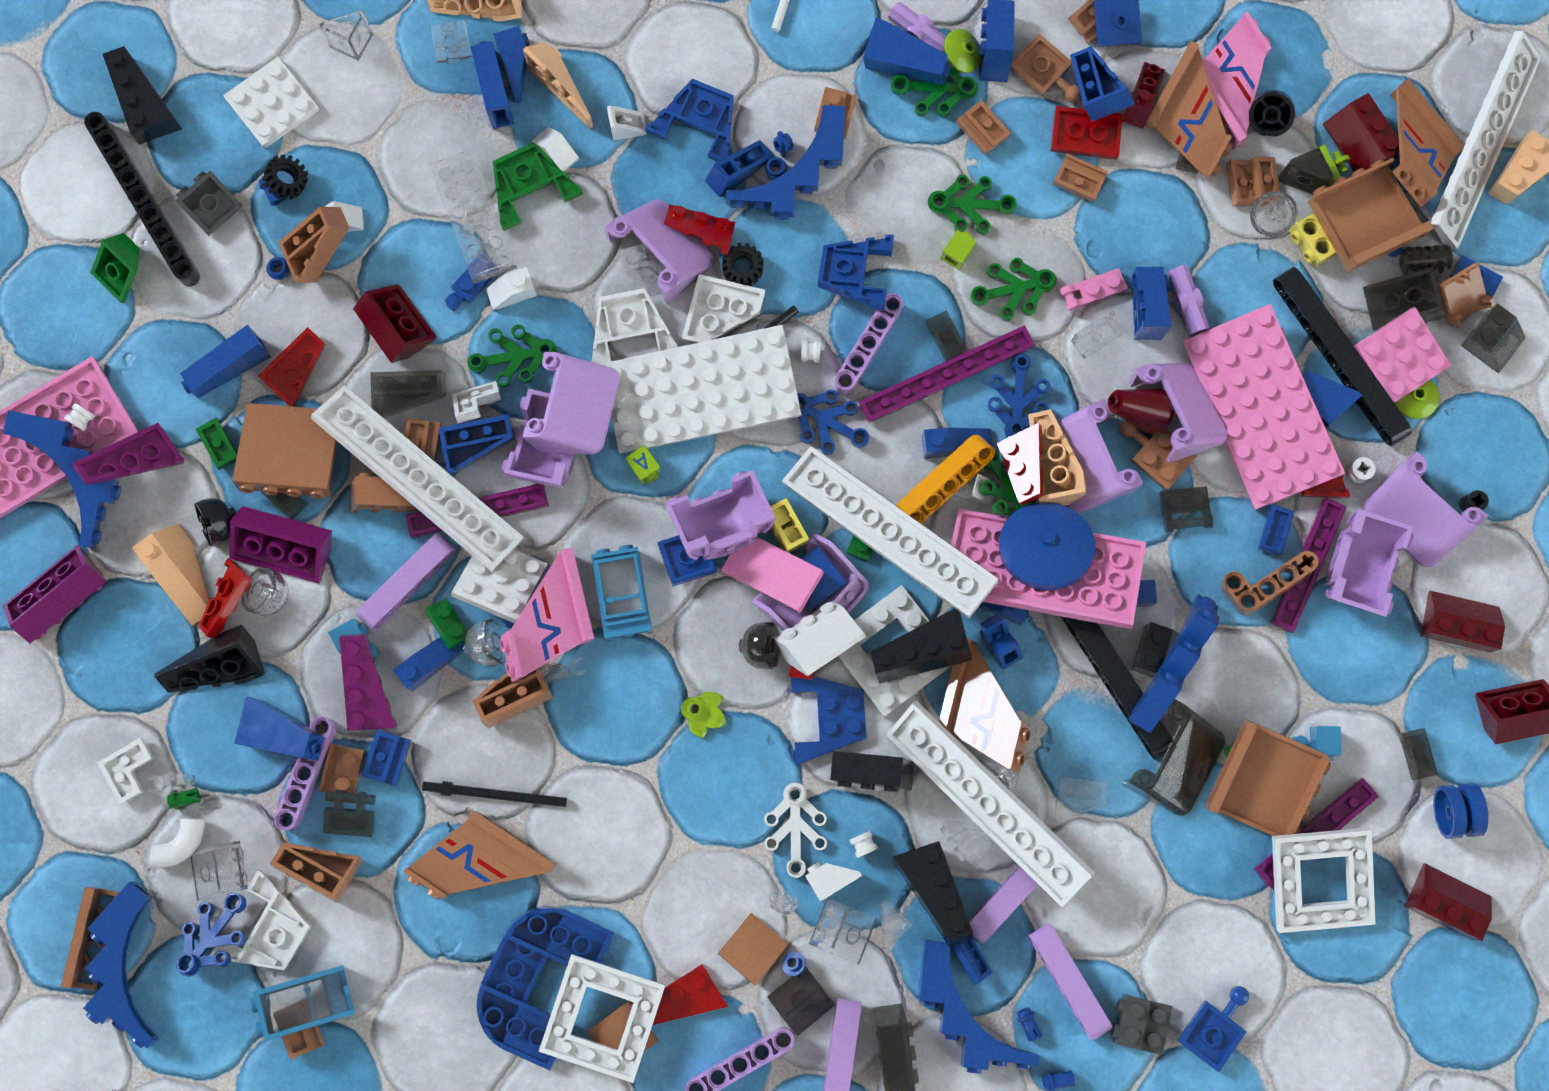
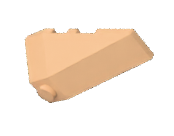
M1052 410L1028 414L1030 427L1037 423L1042 426L1040 442L1042 445L1043 496L1039 498V501L1057 503L1064 506L1069 505L1086 494L1084 471Z
M176 524L151 533L132 548L148 571L194 627L201 621L210 599L202 579L194 543L180 524Z

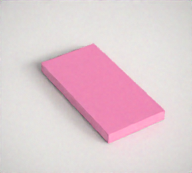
M758 537L752 544L731 553L721 569L724 574L801 613L824 574L823 570Z

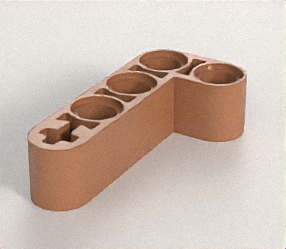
M1311 551L1301 552L1252 586L1241 573L1232 571L1225 575L1221 589L1239 614L1249 616L1310 576L1317 568L1319 560L1317 555ZM1302 562H1310V566L1306 565L1298 572L1297 568ZM1281 573H1289L1292 576V581H1284L1281 578ZM1230 579L1236 580L1239 588H1230L1227 585V581ZM1261 586H1270L1273 590V594H1264L1261 590ZM1244 598L1250 599L1253 602V607H1244L1241 600Z

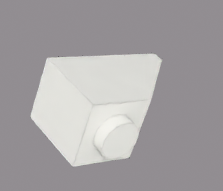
M527 267L504 274L486 288L493 311L537 296Z
M820 862L807 868L809 873L805 875L819 901L824 900L862 876L859 871L828 863L821 865Z

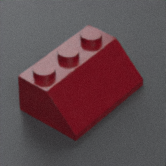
M1369 93L1349 103L1322 124L1343 156L1347 154L1350 156L1351 160L1347 163L1353 172L1361 168L1367 170L1380 159L1387 161L1394 158L1395 160L1400 155L1399 138Z
M399 284L364 292L353 308L391 363L410 358L437 338Z
M1434 591L1428 592L1421 637L1489 653L1502 649L1505 624L1499 606Z
M1544 679L1475 694L1484 730L1495 745L1549 734V685Z
M1423 863L1405 907L1470 940L1483 941L1492 920V896Z

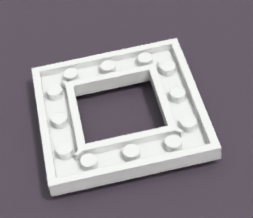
M902 585L854 620L866 637L837 656L883 717L951 667L947 666L896 679L890 683L884 682L879 684L873 662L861 648V645L896 619L907 633L929 622V619Z
M1357 828L1272 836L1276 930L1279 933L1376 925L1371 829ZM1345 856L1347 900L1302 904L1300 860Z
M571 954L539 1052L634 1083L665 985ZM587 987L634 1002L618 1049L571 1034Z

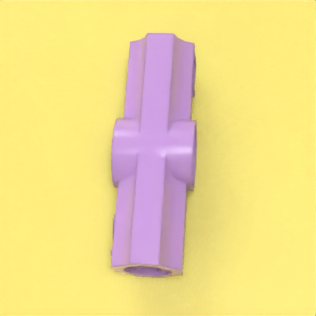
M901 1L896 3L889 13L888 19L905 32L945 53L944 42L946 36L935 28L931 19L923 14H916Z
M1181 265L1169 270L1167 274L1174 291V304L1178 313H1182L1189 335L1195 336L1209 330L1210 327L1203 310V297L1199 288H1195L1188 266Z

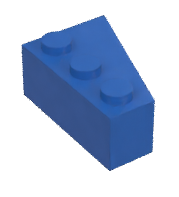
M988 0L986 8H982L981 22H984L980 33V38H983L980 46L982 81L1006 83L1008 81L1014 53L1015 1Z
M1092 46L1070 55L1083 105L1092 122L1135 105L1128 88L1122 84L1117 75L1110 70Z
M1136 267L1131 274L1134 340H1162L1171 328L1169 300L1166 289L1168 283L1167 274H1164V267Z
M509 414L438 428L447 472L451 476L515 440L512 420Z

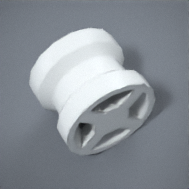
M802 339L801 362L813 361L814 363H819L820 340L808 342V340Z
M74 403L72 412L66 414L64 419L85 431L87 429L86 424L93 420L95 416Z
M1358 458L1348 466L1347 476L1354 483H1364L1374 476L1376 471L1375 464L1369 458Z
M871 830L849 840L850 844L856 849L855 855L857 858L878 849L877 844L873 843Z

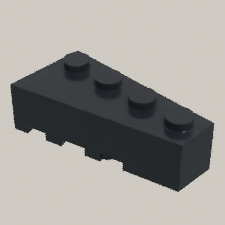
M124 46L103 53L130 134L139 144L182 130L157 91Z
M955 608L871 651L879 684L972 660L961 614Z
M937 841L893 856L894 866L901 873L949 948L973 940L971 925L940 842Z

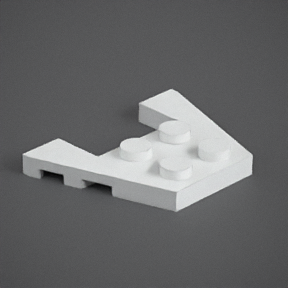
M645 288L599 297L591 362L600 365L611 362L608 342L653 333L656 336L658 351L678 347Z
M258 870L247 891L268 902L244 947L232 944L214 947L209 956L215 955L218 951H225L230 953L231 962L285 971L291 964L311 925L267 875ZM222 955L220 959L224 960L225 956Z

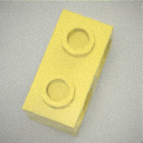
M1314 213L1295 223L1289 230L1293 243L1300 247L1305 261L1311 264L1313 268L1337 255ZM1304 228H1308L1312 235L1307 234ZM1316 247H1321L1324 250V254L1318 252Z
M787 498L770 506L776 518L770 529L781 549L791 553L806 545L809 538Z

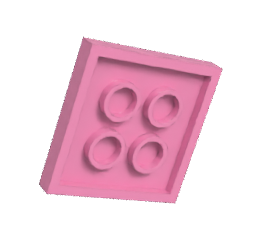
M1415 307L1407 310L1354 345L1357 352L1394 403L1451 366Z

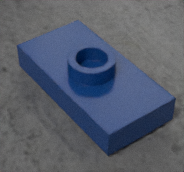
M1462 255L1457 261L1450 277L1476 262ZM1479 264L1486 295L1493 297L1503 276Z
M1273 504L1270 505L1258 550L1277 556L1282 555L1295 511Z
M974 940L952 946L974 985L980 983L992 973Z

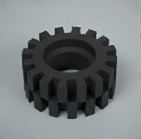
M285 154L279 158L275 156L273 160H270L263 173V181H265V188L270 187L268 190L270 194L273 191L276 193L274 197L279 198L281 195L282 200H286L289 196V199L292 200L295 196L298 197L308 182V172L303 171L305 169L304 164L298 165L299 159L293 161V156L290 155L286 159ZM279 171L289 173L293 177L294 182L292 184L282 182L278 178L277 173Z
M737 243V247L734 245L730 246L728 255L722 258L724 277L726 276V280L752 286L753 282L756 284L758 278H761L763 271L761 252H757L755 246L749 247V243H745V246H742V243ZM739 258H747L751 262L752 267L748 272L740 273L734 268L735 261Z

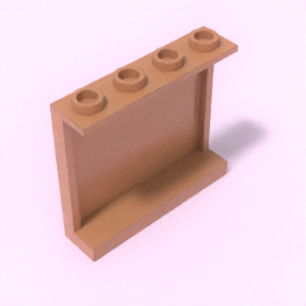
M1394 158L1387 161L1380 159L1370 166L1371 168L1367 170L1364 168L1358 169L1351 174L1352 177L1346 179L1343 176L1334 181L1332 186L1328 188L1326 185L1321 186L1313 191L1314 196L1308 201L1347 272L1421 239L1434 229L1430 221L1423 224L1420 222L1390 170L1389 166L1395 161Z
M247 403L232 479L239 491L244 493L260 491L267 495L285 493L291 497L309 495L315 499L332 497L329 488L337 440L311 419L312 413L317 409Z
M1245 718L1205 806L1214 813L1220 812L1272 836L1299 834L1300 827L1298 826L1302 818L1305 819L1309 814V803L1312 797H1316L1320 790L1321 784L1319 782L1322 775H1326L1330 769V757L1319 750Z

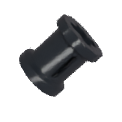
M1475 490L1460 499L1459 507L1462 512L1470 507L1484 510L1489 504V499L1483 491Z

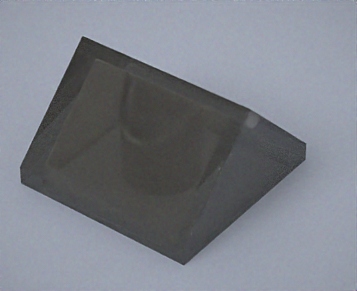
M1320 148L1290 159L1278 175V181L1314 195L1313 191L1324 185L1327 187L1334 176Z
M807 967L801 975L790 977L767 996L780 1016L797 1036L835 1006V1003Z

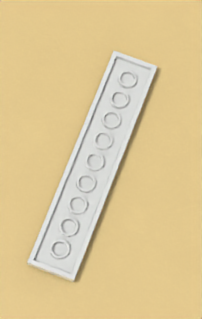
M1515 31L1512 40L1508 44V49L1503 60L1500 62L1490 90L1483 101L1479 115L1474 121L1471 133L1466 139L1464 149L1457 160L1453 174L1449 178V183L1432 217L1431 224L1434 230L1449 249L1459 248L1541 60L1540 55L1524 31Z
M345 385L312 413L311 419L491 572L522 542L524 537Z
M811 446L782 480V484L967 618L972 616L998 583V578Z
M918 701L912 703L887 733L886 736L1061 907L1095 874L1087 864Z

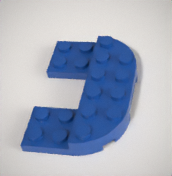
M555 906L537 907L517 917L506 929L478 988L476 999L477 1015L486 1036L499 1048L550 1070L556 1057L539 1052L551 1013L526 1002L547 958L567 966L571 954H575L601 963L614 932L567 909Z

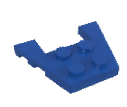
M691 79L673 98L668 107L663 109L658 114V117L647 125L646 133L665 140L673 121H679L716 137L708 153V158L719 162L729 156L734 95Z
M885 235V238L877 240L874 237L866 238L865 242L853 243L852 241L824 245L818 287L884 311L887 289L863 287L868 254L892 256L894 235Z
M813 676V680L791 677L792 693H817L819 741L795 743L796 765L866 738L864 692L862 689Z

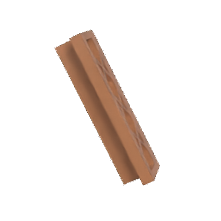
M97 887L84 888L61 987L99 990L100 984L94 981L93 984L81 982L83 971L86 970L85 968L92 961L88 954L89 946L96 942L91 940L90 935L92 932L87 928L98 917L97 911L99 915L103 912L99 904L101 895L113 896L114 899L120 892ZM103 943L102 945L98 944L101 950L106 945L105 943Z

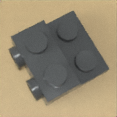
M202 171L193 179L196 182L190 188L185 186L176 194L178 198L175 201L210 236L241 209L243 205L211 171L208 173Z
M1123 994L1122 999L1119 998L1116 1005V1013H1119L1117 1023H1113V1029H1111V1037L1114 1038L1113 1043L1163 1055L1173 1006Z

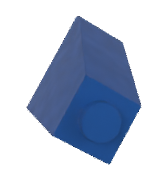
M1308 370L1302 374L1325 428L1362 396L1359 391Z

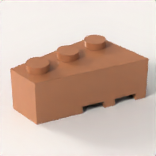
M320 206L278 242L296 283L317 282L350 228L341 207Z
M360 473L359 476L354 477L350 485V513H357V509H371L372 513L379 512V509L393 510L394 512L419 511L383 479L373 477L372 473Z
M538 668L515 682H512L511 677L505 673L498 681L495 680L475 698L473 703L482 723L489 729L552 699L553 695L541 668Z
M283 842L270 865L333 902L338 903L363 863V859L356 855L341 854L334 851L319 850Z

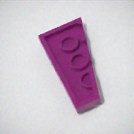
M156 423L73 462L72 467L87 486L184 463V458L160 424Z
M366 634L341 635L339 641L347 731L396 728L397 724L392 716L388 698L385 696L382 680L377 673L375 660Z

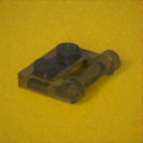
M1207 486L1159 492L1165 532L1201 526L1213 528V517L1210 510ZM1201 512L1202 517L1179 520H1173L1171 514Z

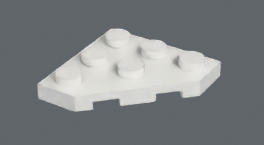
M699 274L682 341L695 344L718 339L758 316L761 312L766 290Z

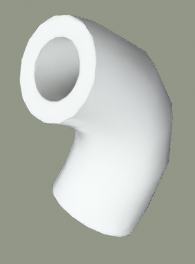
M180 819L179 832L172 841L163 844H153L150 852L151 867L165 868L176 866L191 857L202 841L206 820Z

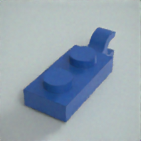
M480 254L451 286L454 293L446 298V306L454 312L463 300L470 304L500 271L499 267Z

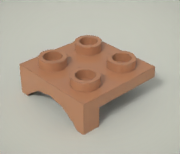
M1473 263L1438 285L1447 322L1449 325L1457 328L1463 326L1464 320L1469 315L1495 306L1494 298L1486 295L1478 263Z

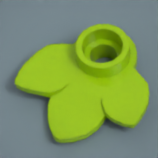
M704 692L698 698L690 697L683 702L681 707L682 714L688 720L689 730L695 736L704 738L707 728H720L726 724L724 714L718 709V706L723 701L722 695L716 692ZM693 704L698 708L696 713H692L690 710Z

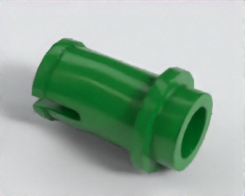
M196 787L178 793L172 791L171 794L167 795V802L170 809L179 810L181 806L200 803L201 798L198 797L200 793Z

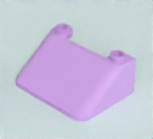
M656 199L615 218L605 226V231L610 242L616 238H623L632 231L665 266V269L659 274L657 281L659 288L663 291L664 301L669 304L698 279L699 274L703 275L713 266L714 256L697 236H687L665 225L664 222L669 206L664 201Z
M544 352L542 359L543 367L549 372H555L544 419H530L525 426L522 437L540 453H598L605 443L620 381L619 373L614 368L557 352Z
M1189 363L1148 364L1136 368L1129 381L1130 386L1161 382L1183 426L1175 430L1171 436L1173 449L1166 458L1168 464L1224 443L1227 438V430L1210 396L1200 382L1193 365Z
M1105 399L1097 401L1058 421L1084 471L1086 494L1067 505V507L1077 513H1083L1133 493L1143 484L1140 475L1135 470L1125 469L1117 472L1096 425L1104 421L1109 415V408Z
M1416 451L1405 458L1364 501L1363 510L1413 526V542L1405 551L1420 565L1432 567L1472 533L1488 515L1477 507H1470L1464 510L1461 515L1420 479L1427 469V462Z
M813 533L806 543V553L818 545L847 583L811 612L804 606L801 613L759 593L751 602L782 631L792 628L801 622L802 618L813 614L827 602L834 601L850 613L868 592L869 584L864 576L833 542L816 533Z

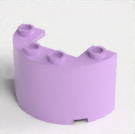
M528 389L527 396H523L520 403L524 422L522 427L517 429L516 441L518 443L516 448H512L508 460L504 459L502 473L506 477L563 489L565 484H562V482L567 483L576 454L540 453L522 437L525 426L530 419H544L550 393Z
M753 470L737 473L731 478L730 489L718 490L712 496L704 499H694L690 504L687 495L683 497L676 496L665 503L687 555L694 560H697L698 556H703L704 560L715 559L743 549L755 542L757 534L761 531L766 533L773 526L776 519Z
M1358 508L1347 520V524L1350 526L1348 529L1341 531L1334 547L1325 585L1330 586V590L1327 589L1325 593L1327 598L1387 617L1394 605V602L1391 601L1393 594L1389 593L1393 584L1390 579L1392 573L1396 571L1399 565V559L1397 558L1399 551L1407 549L1413 542V526Z

